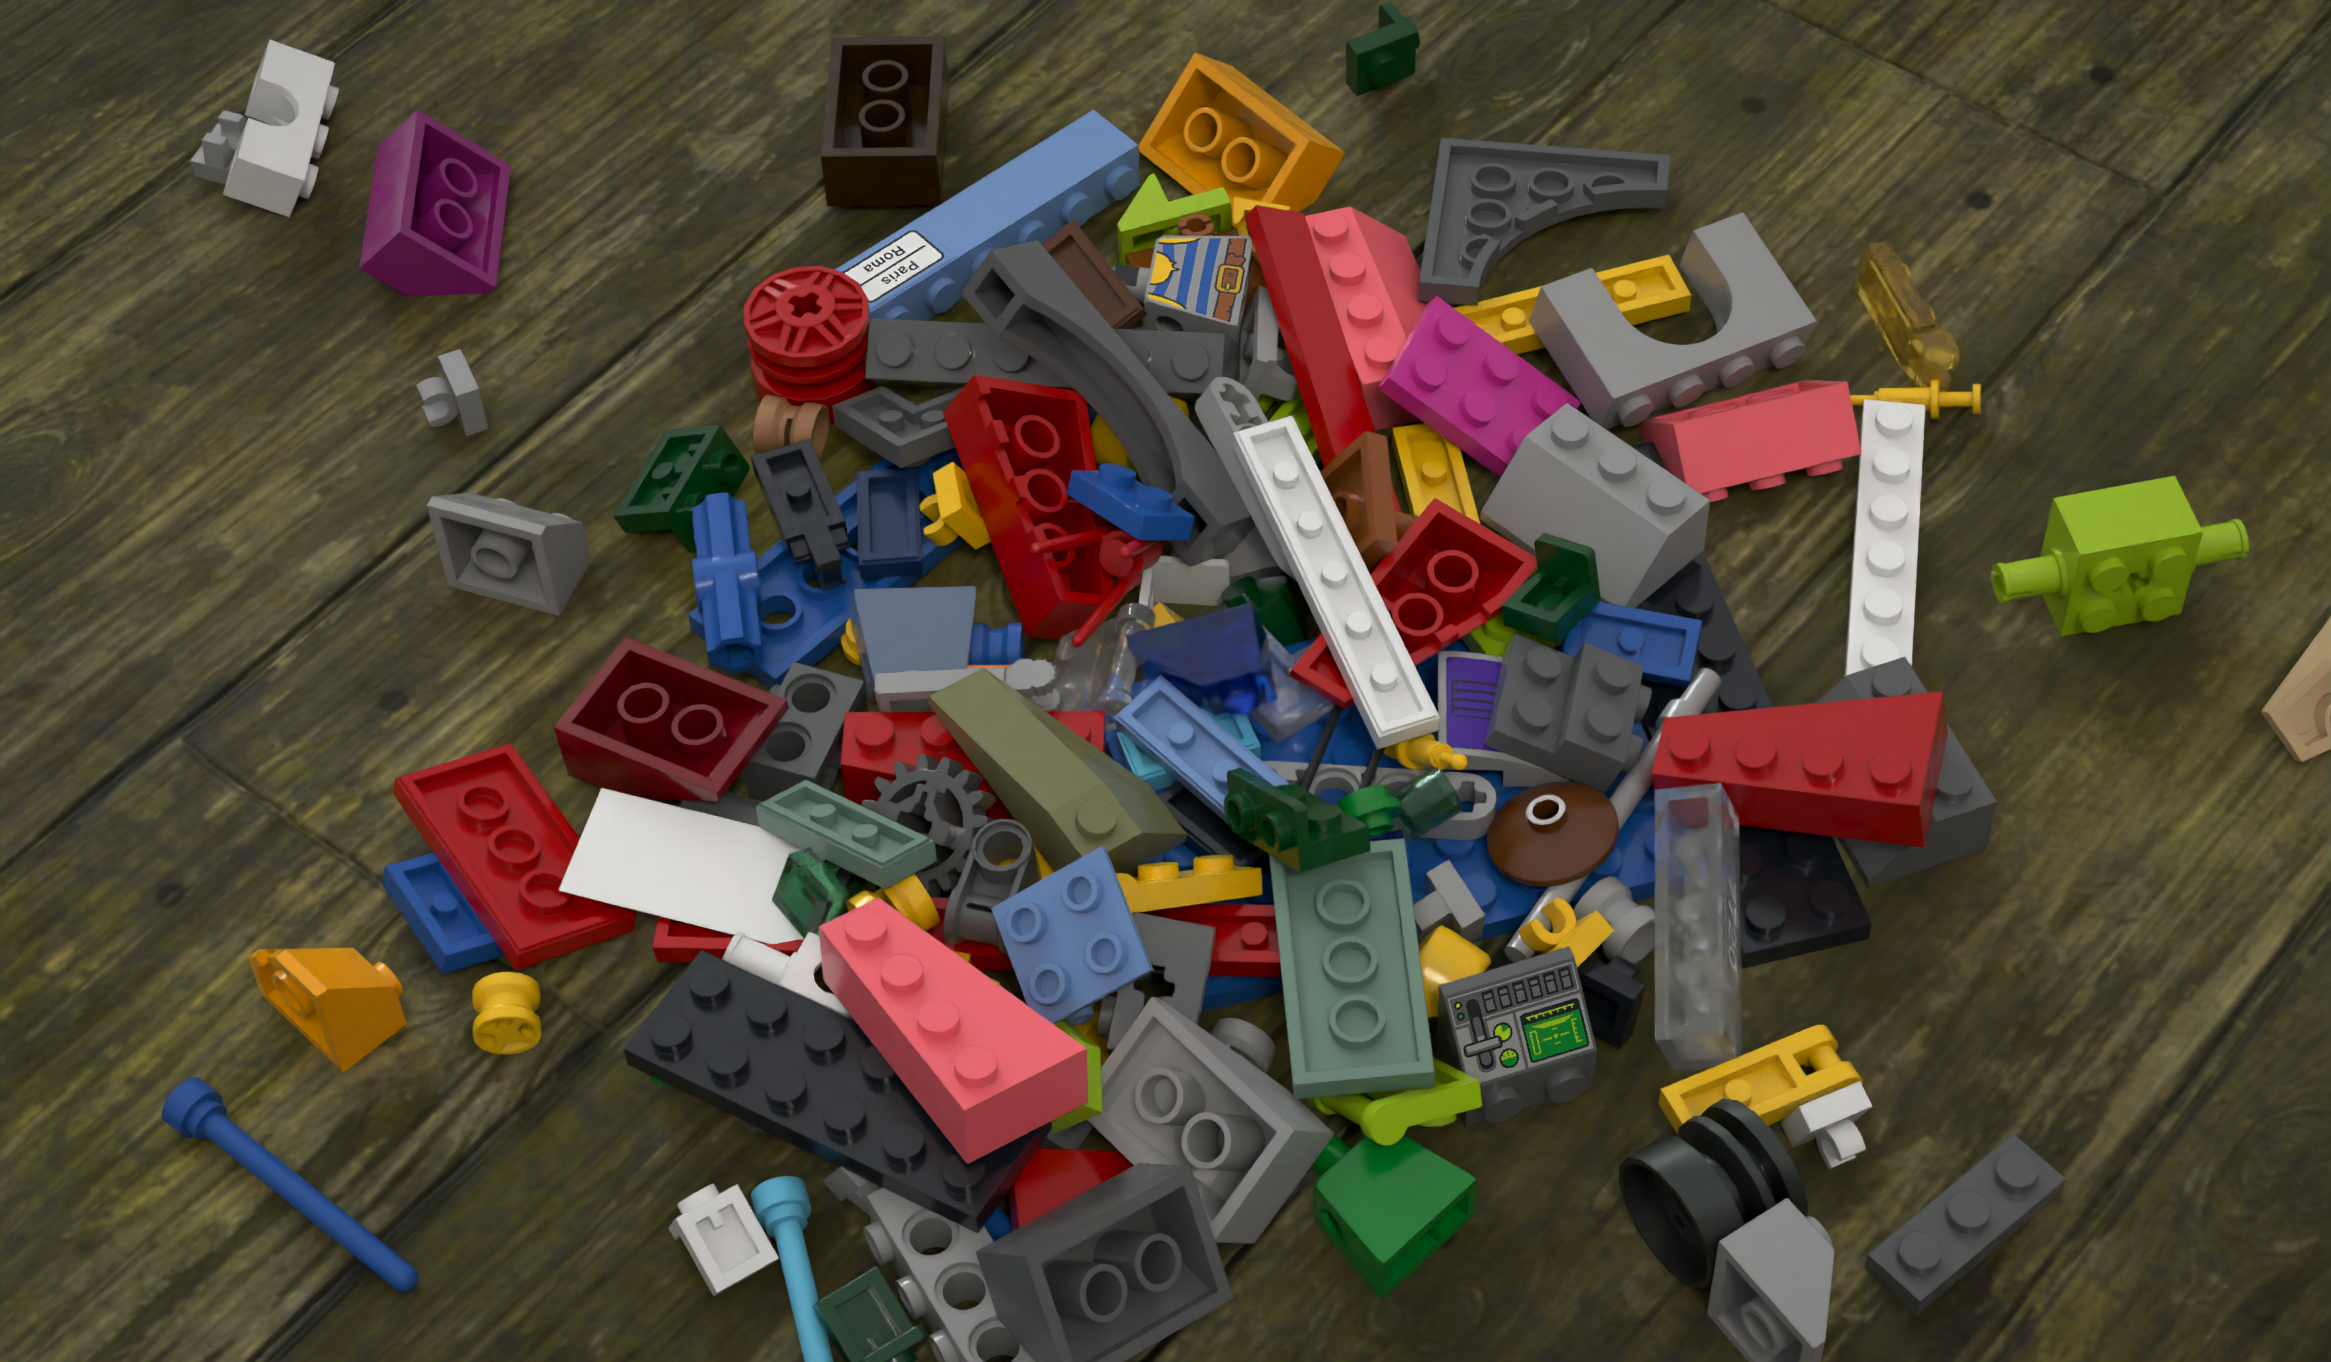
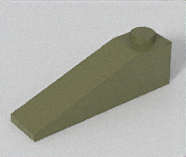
M981 668L929 696V706L1014 819L1029 831L1033 844L1054 872L1095 849L1105 846L1115 873L1128 874L1137 869L1138 865L1146 864L1186 841L1187 833L1149 784L985 668Z

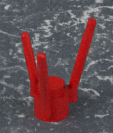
M1104 524L1092 531L1035 542L1031 545V552L1034 555L1096 544L1101 547L1099 558L1102 567L1109 574L1118 577V583L1073 636L1072 644L1075 647H1081L1095 633L1127 593L1141 584V572L1156 564L1162 555L1161 540H1138L1121 528L1115 529L1108 524Z

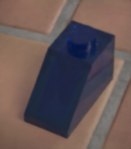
M1251 603L1126 635L1127 646L1146 678L1155 681L1160 675L1163 676L1194 704L1215 716L1225 713L1244 714L1253 711L1260 704L1278 700L1267 635Z

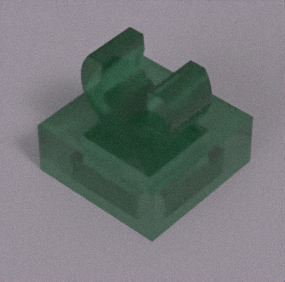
M810 847L788 855L772 897V902L804 939L808 932L819 936V926L848 913L847 900L862 891V887L858 883L844 887L837 879L841 867L827 860L821 861Z

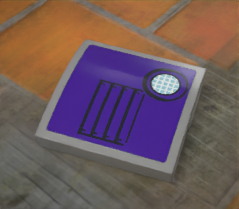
M1439 651L1437 665L1438 714L1440 716L1438 742L1448 744L1453 749L1454 754L1461 753L1466 756L1468 763L1463 770H1502L1503 786L1534 787L1551 782H1569V779L1484 745L1503 657L1461 651ZM1450 765L1447 769H1444V770H1455V769H1453V768L1451 767V765Z

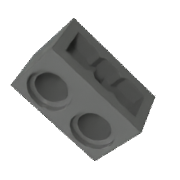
M793 662L782 684H775L769 692L787 700L789 709L743 769L745 770L749 797L756 800L765 801L804 780L834 792L842 776L841 754L845 712H869L863 680Z

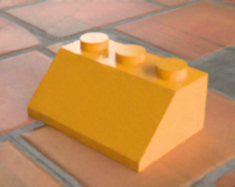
M1198 53L1193 54L1138 145L1140 153L1193 195L1224 187L1231 201L1232 217L1234 196L1290 206L1291 210L1295 212L1302 211L1316 202L1346 154L1233 66ZM1232 218V226L1236 228Z

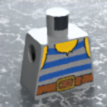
M1163 235L1156 239L1150 268L1116 264L1114 272L1136 300L1144 304L1143 309L1147 315L1143 317V330L1225 333L1237 343L1239 342L1251 277L1253 254L1251 237Z

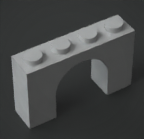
M1743 212L1693 230L1679 264L1715 321L1717 334L1705 341L1689 345H1675L1660 342L1644 335L1627 321L1593 268L1541 286L1529 322L1594 422L1606 430L1620 424L1625 427L1634 426L1645 420L1654 411L1672 404L1675 407L1686 406L1706 391L1722 385L1726 388L1738 386L1749 379L1753 373L1771 366H1775L1777 369L1787 367L1796 362L1805 353V346L1817 321Z

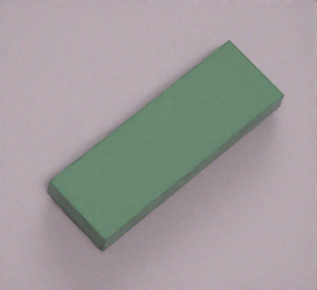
M804 780L756 806L759 827L884 889L937 862L934 840L808 780Z

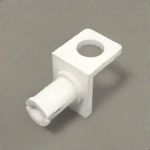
M1172 547L1171 556H1161L1156 564L1143 571L1138 603L1139 643L1151 637L1150 629L1141 618L1155 606V602L1219 606L1223 601L1221 599L1223 591L1230 585L1229 561L1210 559L1189 567Z
M737 932L734 935L722 960L850 1019L852 1017L834 994L824 992L817 986L814 980V973L822 966L820 937L818 935L808 932L798 952H794L791 957L746 937L742 932Z

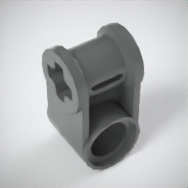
M998 819L987 823L977 832L959 882L953 889L946 907L943 932L947 943L958 945L965 939L998 946L1001 954L1008 955L991 908L1037 883L1042 878L1030 833L1021 823L1012 819ZM1009 858L1017 859L1012 864L996 866L1003 860Z

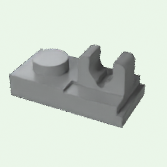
M1262 286L1258 287L1242 320L1238 342L1236 381L1246 387L1256 401H1258L1261 393L1281 400L1292 401L1299 387L1288 352L1280 349L1284 340L1268 289Z

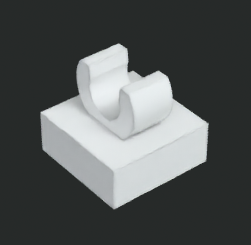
M1859 1081L1799 1106L1781 1122V1125L1792 1148L1816 1139L1821 1157L1827 1167L1831 1169L1856 1158L1855 1154L1866 1150L1863 1138L1854 1122L1867 1112L1872 1105Z

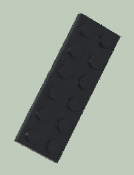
M702 950L623 1049L627 1065L828 1162L843 1167L855 1175L976 1233L981 1231L1052 1129V1122H1049L967 1164L855 1021Z

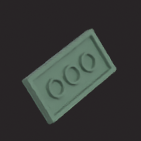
M1405 838L1371 841V851L1304 872L1295 870L1269 854L1294 1099L1435 1087V1070Z

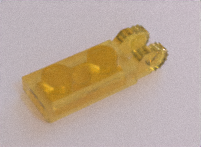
M1889 241L1869 244L1855 286L1857 293L1900 368L1904 369L1911 382L1916 384L1915 388L1931 387V380H1939L1940 392H1948L1952 379L1948 369L1953 370L1954 366H1957L1961 353L1958 350L1959 346L1955 345V338L1951 333L1937 328L1933 309L1924 303L1912 282L1909 268L1906 264L1900 262Z

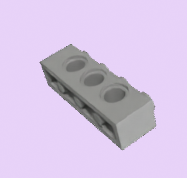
M885 1188L866 1195L871 1224L863 1227V1232L868 1246L881 1266L891 1262L901 1278L895 1281V1285L900 1299L911 1318L915 1320L924 1316L933 1331V1334L928 1336V1340L937 1362H986L988 1359L998 1355L1013 1357L1014 1359L1011 1362H1036L997 1317L976 1255V1251L994 1242L984 1226L979 1233H976ZM932 1247L946 1249L936 1255L921 1254L922 1251ZM969 1300L980 1303L976 1307L967 1310L953 1308L954 1305L962 1301Z

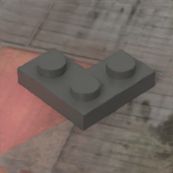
M881 386L832 405L835 427L899 468L920 466L926 463L931 456L955 447L943 412L963 388L916 406L888 388Z

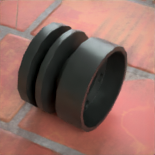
M1725 1098L1708 1107L1701 1116H1693L1678 1128V1137L1663 1135L1628 1156L1619 1165V1185L1625 1206L1636 1229L1665 1268L1689 1287L1704 1289L1712 1284L1719 1241L1784 1199L1788 1198L1805 1217L1808 1213V1202L1804 1185L1792 1158L1773 1130L1753 1110L1738 1100Z

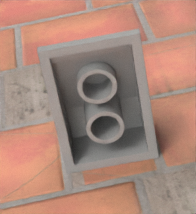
M1158 997L1150 998L1101 1067L1103 1113L1087 1119L1133 1165L1149 1163L1191 1166L1214 1240L1219 1243H1255L1335 1134L1298 1099H1294V1095L1285 1087Z

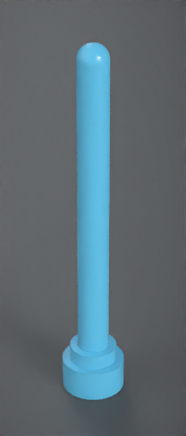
M781 1176L769 1179L754 1188L751 1193V1201L755 1216L761 1227L766 1229L767 1235L776 1240L804 1362H834L827 1331L812 1308L819 1301L803 1235V1230L808 1224L807 1218L812 1210L806 1184L801 1178L794 1176Z

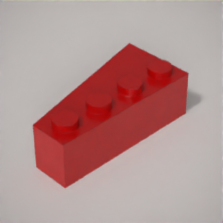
M1943 692L1665 717L1651 771L1660 815L1925 848L1948 737Z

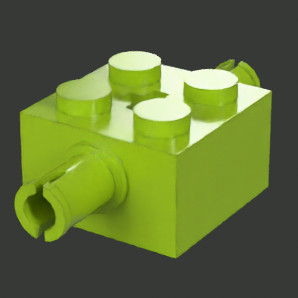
M2164 477L2053 498L2040 557L2004 564L2002 562L1993 564L1994 570L1991 571L1992 586L1995 596L2001 604L2009 603L2012 600L2042 595L2060 636L2082 632L2097 633L2114 626L2146 620L2155 622L2166 619L2169 616L2181 614L2191 575L2196 566L2232 559H2244L2247 557L2246 552L2249 551V540L2245 526L2239 519L2200 527L2176 477Z

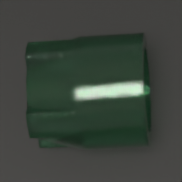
M1437 767L1430 768L1390 793L1391 797L1399 799L1402 812L1397 818L1413 839H1417L1462 812L1461 802L1454 787Z

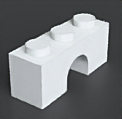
M269 40L256 73L245 112L246 116L265 123L248 118L233 155L223 195L290 217L298 196L309 199L319 169L318 166L309 164L310 158L319 159L329 127L319 123L321 118L329 120L339 88L330 85L334 62Z

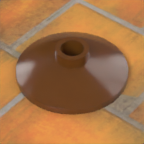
M1575 782L1545 783L1515 795L1497 811L1487 832L1488 852L1495 867L1504 876L1515 882L1538 887L1562 885L1588 875L1605 862L1617 843L1619 821L1611 801L1597 789Z

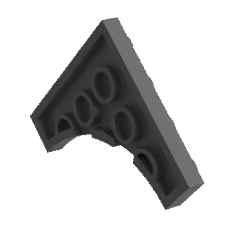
M1441 138L1419 280L1418 301L1431 302L1438 296L1449 305H1478L1480 293L1488 275L1505 254L1524 239L1556 223L1601 211L1633 208L1666 209L1670 155Z

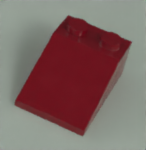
M625 637L553 728L567 773L573 778L600 789L604 788L641 798L719 802L787 712L789 706L787 700Z

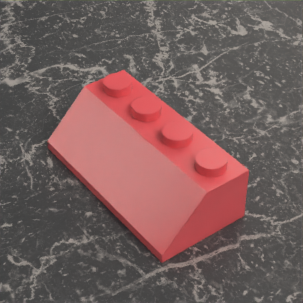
M1351 206L1305 216L1375 431L1421 421L1378 389L1424 308L1430 303L1429 301H1418L1421 271L1406 236Z

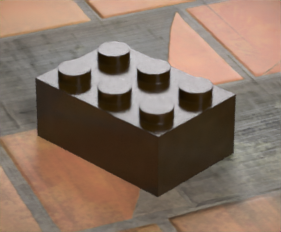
M945 36L832 38L821 147V163L827 206L942 204L950 87Z

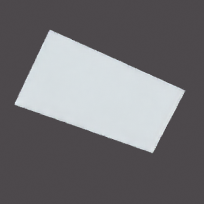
M601 788L558 891L732 935L742 932L746 937L753 940L777 944L793 940H804L808 932L814 933L839 866L759 826Z

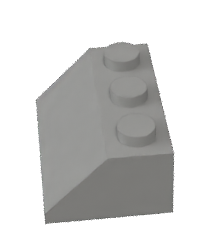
M1566 403L1525 436L1482 508L1480 520L1534 556H1536L1534 542L1543 533L1591 547L1596 555L1601 596L1599 602L1636 608L1704 550L1710 500Z

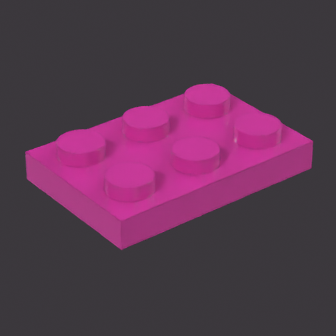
M1438 296L1424 308L1378 388L1500 478L1526 435L1566 403L1575 409H1578L1581 403L1569 392Z

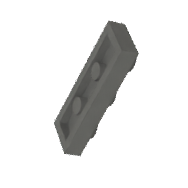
M2012 1134L1867 1255L1865 1270L1915 1315H1919L2060 1196L2063 1192L2066 1178L2015 1134Z

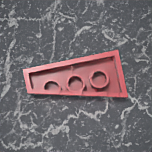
M880 898L819 926L823 981L967 1164L1088 1102L1086 1047Z

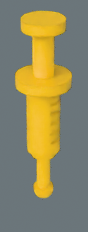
M1931 380V387L1879 388V391H1874V395H1850L1852 405H1863L1864 399L1925 405V412H1931V419H1939L1940 407H1973V414H1981V384H1973V392H1940L1939 380Z
M1432 733L1387 746L1384 751L1386 756L1397 759L1402 766L1412 770H1421L1427 766L1444 770L1450 765L1455 770H1463L1468 763L1465 755L1461 753L1454 754L1453 749L1448 744L1436 741Z

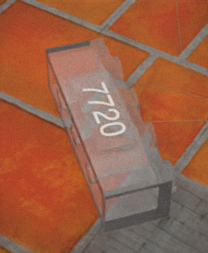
M1721 783L1655 790V1041L1674 1071L1712 1068L1742 1055L1739 816Z

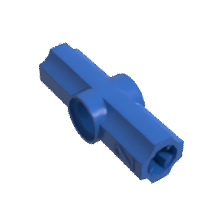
M729 493L706 495L701 504L692 508L694 542L697 549V558H692L699 614H703L709 666L719 667L727 674L746 672L750 670L755 662L763 659L762 649L764 648L761 620L758 614V607L763 606L756 551H751L745 501L737 500L731 497Z

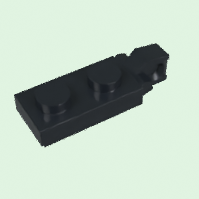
M807 439L751 456L753 471L788 555H792L795 564L810 560L821 590L845 584V578L841 569L842 559L839 551L850 548L846 521L811 440Z

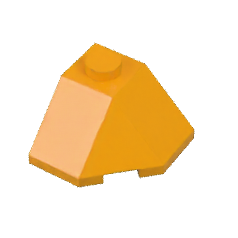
M354 948L258 949L248 957L261 995L343 1073L407 1024L399 997L404 994V990L398 978L384 963L378 962L373 966Z

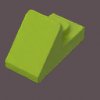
M1154 173L1150 174L1117 224L1119 264L1126 265L1125 254L1155 247L1156 239L1163 235L1179 236V220L1191 214H1203L1210 217L1212 223H1214V233L1232 230L1231 201L1224 187L1168 202Z

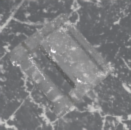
M1139 603L1123 605L1119 610L1118 617L1103 622L1081 647H1075L1072 644V638L1078 630L1061 636L1053 666H1056L1059 682L1056 684L1057 691L1061 692L1064 706L1061 708L1062 711H1105L1106 731L1117 728L1114 716L1134 699L1131 692L1144 641H1147L1153 635L1156 614L1152 609Z

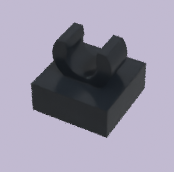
M1618 955L1608 965L1588 956L1577 967L1593 1035L1621 1049L1633 1035L1646 988L1645 984L1635 980L1640 974L1641 967Z

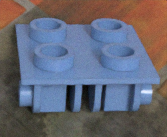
M1105 846L1095 849L991 908L1027 1005L1054 1025L1066 1018L1069 1025L1072 1026L1090 1021L1095 1017L1092 1006L1097 1001L1154 971Z

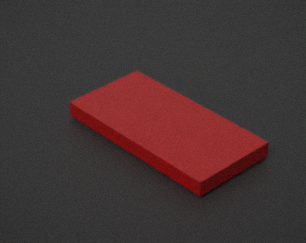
M511 743L395 778L393 795L515 970L634 931L636 914L632 909L558 891L580 837Z

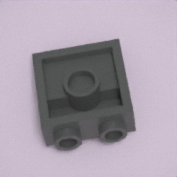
M1514 634L1504 650L1484 745L1605 793L1620 771L1629 773L1633 769L1641 752L1643 737L1632 733L1633 723L1638 724L1643 718L1652 694L1651 688L1641 685L1644 666L1587 643H1584L1575 657Z

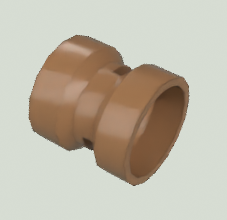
M765 395L761 400L755 417L753 429L754 450L756 453L761 454L810 439L820 461L828 441L830 429L829 408L827 405L806 402L802 406L791 405L785 397Z

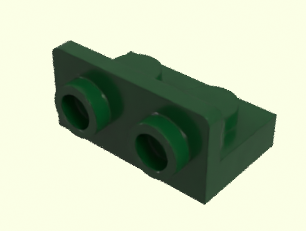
M720 424L665 430L613 517L625 533L672 529L688 552H697L694 542L692 508L701 504L706 495L729 493L731 497H734L749 471V464Z
M1242 768L1227 772L1228 795L1224 799V812L1232 832L1295 870L1304 872L1371 851L1369 826L1343 812L1340 807L1329 804L1311 794L1304 787L1293 784L1274 787Z

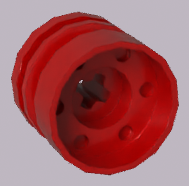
M822 266L794 267L773 274L754 288L744 305V329L747 336L748 351L751 355L754 391L760 403L765 395H775L787 398L791 405L802 406L806 402L824 404L829 408L831 425L834 424L832 405L877 388L876 383L865 379L870 309L868 298L857 281L842 271Z

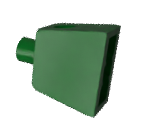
M1334 1134L1310 1167L1321 1176L1313 1186V1217L1317 1225L1372 1291L1382 1300L1474 1216L1476 1179L1468 1172L1406 1136H1403L1397 1143L1386 1146L1376 1143L1365 1136L1352 1148Z

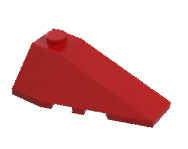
M1434 498L1400 538L1398 545L1385 556L1370 576L1416 666L1501 614L1502 604L1538 568L1536 556ZM1321 633L1293 666L1290 677L1339 707L1346 709L1355 702Z

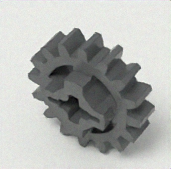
M920 754L918 755L916 768L914 765L900 760L894 763L896 780L890 781L877 777L874 783L881 793L880 798L877 802L863 800L861 806L934 840L937 862L916 872L915 875L930 897L940 898L942 889L945 892L952 893L958 884L971 850L973 839L979 829L987 823L995 821V819L986 817L985 810L990 808L997 800L995 795L982 790L977 791L983 777L976 772L967 769L963 770V763L947 757H943L939 762L937 758ZM932 822L929 834L925 833L927 824Z

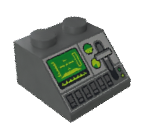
M1569 946L1439 985L1436 1059L1480 1080L1482 1107L1459 1113L1465 1128L1485 1121L1490 1123L1503 1122L1514 1117L1521 1110L1550 1101L1554 1103L1568 1102L1580 1096L1584 1091L1593 1088L1597 1048L1575 958Z

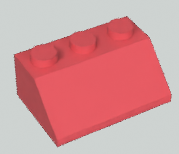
M1802 380L1646 418L1637 424L1643 442L1653 441L1665 470L1702 494L1710 502L1729 497L1727 487L1748 482L1750 490L1775 487L1786 483L1784 474L1786 472L1805 468L1807 476L1827 474L1843 469V458L1862 454L1848 382Z

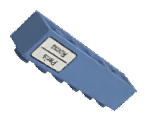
M1092 110L835 270L842 271L860 284L869 301L870 319L928 321L937 314L949 310L956 302L964 298L961 291L991 250L1038 240L1043 244L1073 219L1080 227L1089 218L1114 202L1126 198L1133 190L1140 187L1138 144L1095 110Z

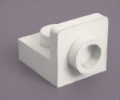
M711 1184L677 1204L682 1215L675 1218L669 1226V1230L675 1240L682 1239L713 1296L718 1295L779 1259L738 1184L720 1194L716 1186Z

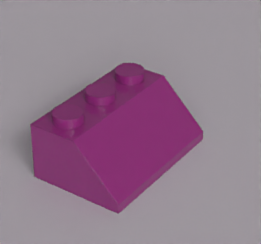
M417 109L377 148L359 269L406 296L491 293L497 284L511 165Z

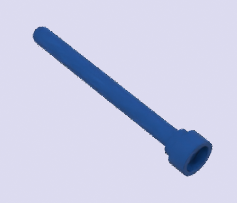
M192 1077L183 1081L171 1092L164 1103L162 1119L185 1138L196 1137L198 1140H205L207 1138L397 1291L408 1292L417 1285L419 1279L418 1272L410 1263L226 1117L227 1109L222 1105L223 1099L221 1094L199 1077Z

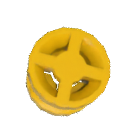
M516 972L494 973L480 979L472 990V1003L474 1009L479 1013L473 1023L475 1044L482 1050L503 1055L521 1053L538 1044L542 1036L540 1017L534 1012L541 1003L539 984L532 977Z

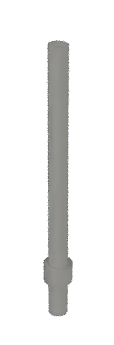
M1701 668L1681 697L1669 701L1656 720V733L1638 757L1633 769L1626 774L1609 798L1617 813L1619 831L1653 783L1651 771L1665 717L1701 714L1722 683L1719 675L1713 670ZM1588 875L1570 883L1548 886L1519 929L1524 924L1537 918L1544 928L1550 932L1553 927L1552 923L1540 908L1556 897L1562 898L1569 904ZM1519 929L1504 949L1506 956L1514 963L1532 958L1536 950L1530 948L1522 940Z

